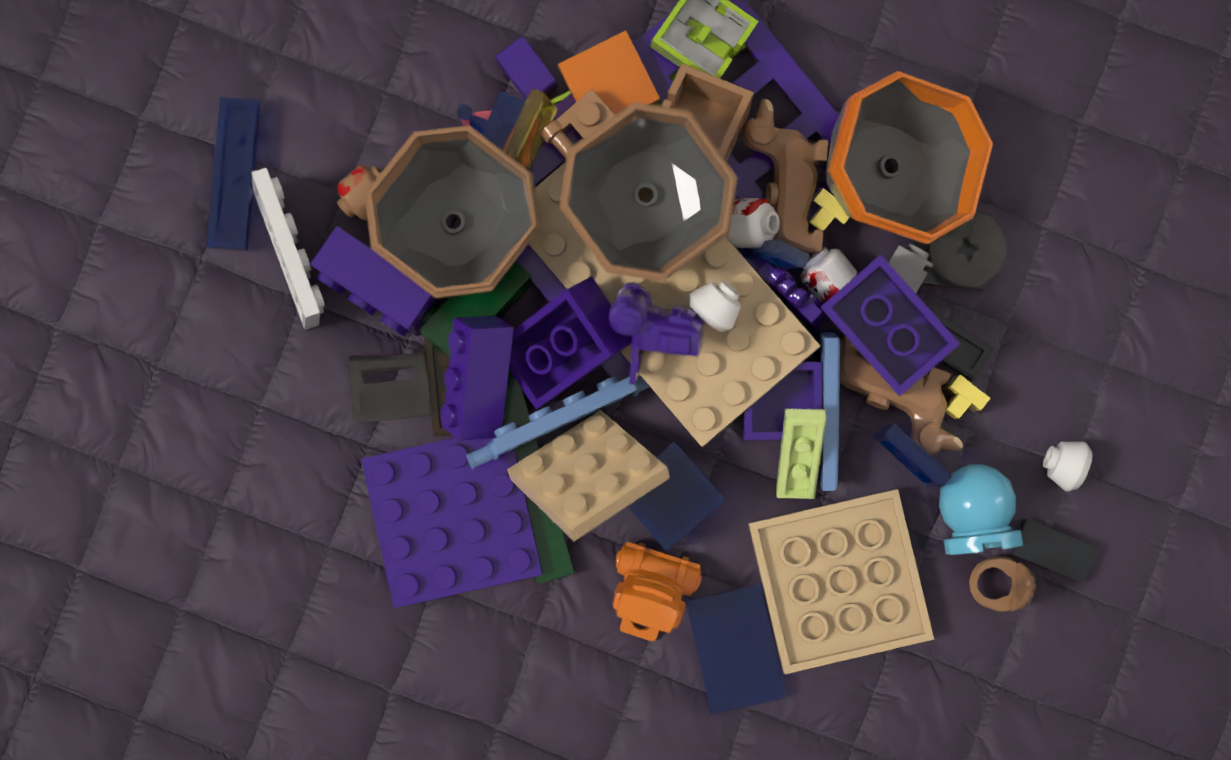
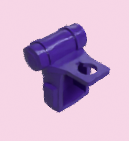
M635 281L626 283L619 290L609 312L611 326L616 332L623 335H632L629 384L636 385L640 373L642 350L699 356L703 346L704 320L693 309L682 307L681 305H674L672 309H662V307L654 306L651 303L650 293L640 286V283Z

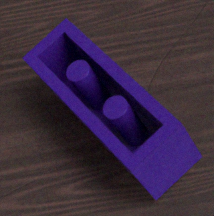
M495 315L454 317L453 331L449 334L450 359L449 368L445 372L446 397L445 405L441 409L442 427L460 441L496 438L494 431L502 427L514 327Z

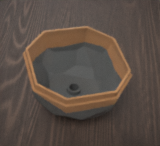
M633 102L568 150L559 208L607 273L663 282L729 234L738 177L691 111ZM649 188L652 191L653 198L650 202H642L639 199L638 192L640 189Z
M470 125L413 132L365 192L371 249L434 298L492 291L540 230L533 173ZM451 217H457L461 224L458 228L451 229L446 225L447 220Z

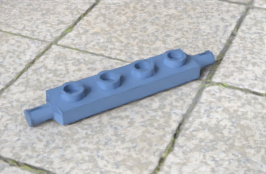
M617 375L597 384L596 386L599 391L589 396H586L584 391H580L563 400L565 407L552 412L548 406L529 415L530 423L517 428L516 423L512 422L494 431L496 438L487 443V446L466 454L467 460L472 469L491 460L496 461L499 459L498 456L630 395L635 397L639 392L650 386L641 375L638 377L636 385L629 384L630 377L619 381Z

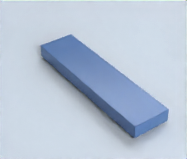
M820 332L822 410H825L826 424L818 483L822 491H836V488H838L840 339L834 332Z

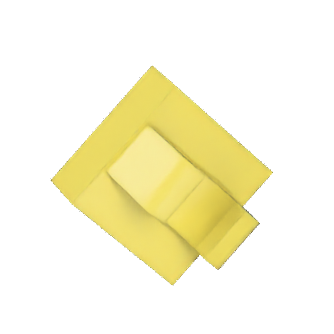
M820 188L812 198V201L820 206V208L809 222L818 230L824 231L834 218L842 224H845L849 219V216L846 215L836 198L824 188Z
M961 375L952 377L944 387V390L952 395L947 402L945 413L954 420L956 418L959 419L968 408L972 412L982 410L990 400V397Z

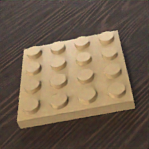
M898 489L748 523L784 674L934 640Z

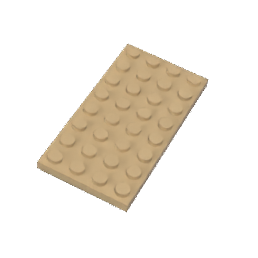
M565 162L535 187L540 230L530 241L529 245L566 289L592 276L612 305L617 298L619 290L626 283L635 281L640 283V286L650 293L652 305L662 307V309H672L674 305H681L682 307L692 309L690 306V294L712 281L718 284L722 280L726 281L740 294L737 301L740 303L741 308L731 330L721 332L704 321L703 346L698 357L646 350L641 352L639 374L699 445L704 447L744 413L746 409L757 402L799 364L817 351L820 345L726 237L663 282L607 273L559 208L566 166ZM642 188L638 192V197L642 202H650L653 198V193L649 188ZM632 344L621 351L630 364Z

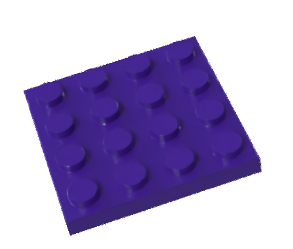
M454 437L361 459L393 608L543 575L526 494L511 481L507 470L518 463L516 448L498 456V460H491L475 469L471 468L466 454L487 446V443L495 438L460 441Z

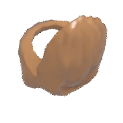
M1003 556L988 558L978 563L971 572L969 579L970 592L975 601L983 607L1000 613L1014 612L1030 605L1036 590L1035 578L1028 567ZM991 567L1001 569L1012 579L1010 593L997 599L986 598L978 589L977 582L980 574L985 569Z

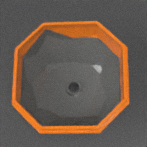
M897 71L850 96L844 103L832 131L826 170L827 185L847 216L856 221L924 244H929L973 219L993 142L970 97ZM885 161H888L892 165L891 173H888L885 170Z

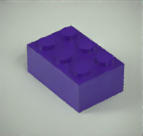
M338 226L335 227L310 264L320 271L316 276L318 280L340 295L343 294L345 289L351 292L348 300L373 316L376 310L384 314L380 321L403 337L408 331L417 336L423 327V324H421L423 317L431 308L438 306L442 300L441 298H434L371 248Z
M882 255L878 256L821 306V309L898 396L902 395L960 345Z
M592 276L563 291L513 330L509 370L536 410L562 395L632 344V335L618 333L611 326L609 312L612 305Z

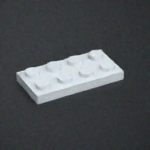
M267 168L251 172L255 198L304 330L319 326L320 314L324 313V301L318 285L310 286L308 279L311 278L309 272L311 271V266L304 248L296 249L295 243H298L296 237L298 232L291 213L283 214L282 209L285 208L283 199L285 197L277 177L270 178Z

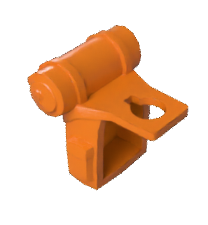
M626 541L616 555L617 573L624 576V582H619L616 587L613 608L617 611V617L622 618L620 631L649 641H655L659 630L670 633L673 628H678L686 607L685 602L681 598L683 595L691 596L698 589L702 580L700 565L689 561V558L684 556L681 559L647 548L646 544L643 543L637 545ZM633 622L647 626V628H639Z

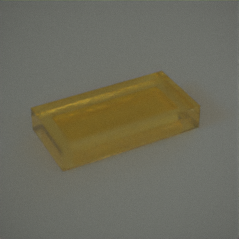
M531 89L503 148L506 154L527 170L530 169L544 140L540 136L541 131L553 121L558 111L557 107L544 92Z

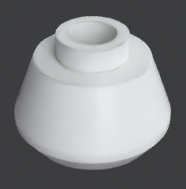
M722 280L720 284L712 281L690 294V306L711 327L721 332L727 331L734 327L741 305L737 301L740 294L726 281Z
M1060 442L1056 447L1051 446L1048 449L1043 467L1047 468V476L1064 491L1076 490L1082 485L1088 474L1092 462V451L1085 442Z

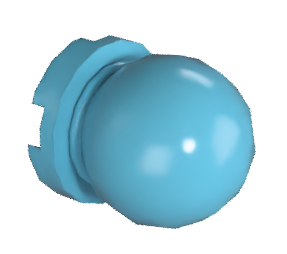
M983 464L966 465L948 476L940 489L939 508L943 520L954 531L951 538L944 539L946 554L983 552L982 544H984L985 548L1002 547V549L1023 546L1021 530H1011L1012 528L1009 526L1015 514L1016 495L1007 477L996 468Z

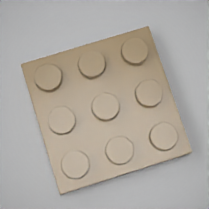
M601 410L507 469L511 481L573 541H576L670 478L667 466Z

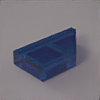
M779 240L764 241L763 245L759 248H744L742 253L747 259L762 258L771 262L773 266L784 269L806 267L810 255Z

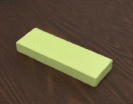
M785 409L776 484L777 498L815 499L826 424L825 410Z

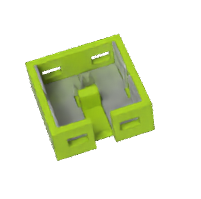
M679 0L652 39L650 47L678 67L683 63L720 79L733 60L728 56L731 50L739 52L759 21L729 0Z

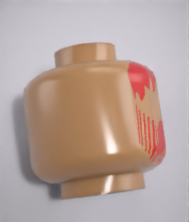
M361 164L338 183L337 190L341 198L337 201V204L350 219L357 215L360 219L368 221L365 192L382 172L378 166L373 165L369 167Z

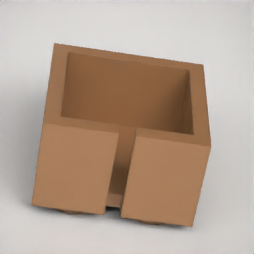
M682 63L668 91V100L665 99L661 107L691 111L727 162L749 116L754 92Z

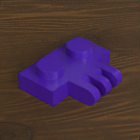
M766 262L757 271V274L791 313L810 330L815 332L825 322L823 311L821 310L822 303L809 291L805 292L802 288L798 289L796 281L784 268L779 266L777 269H774Z

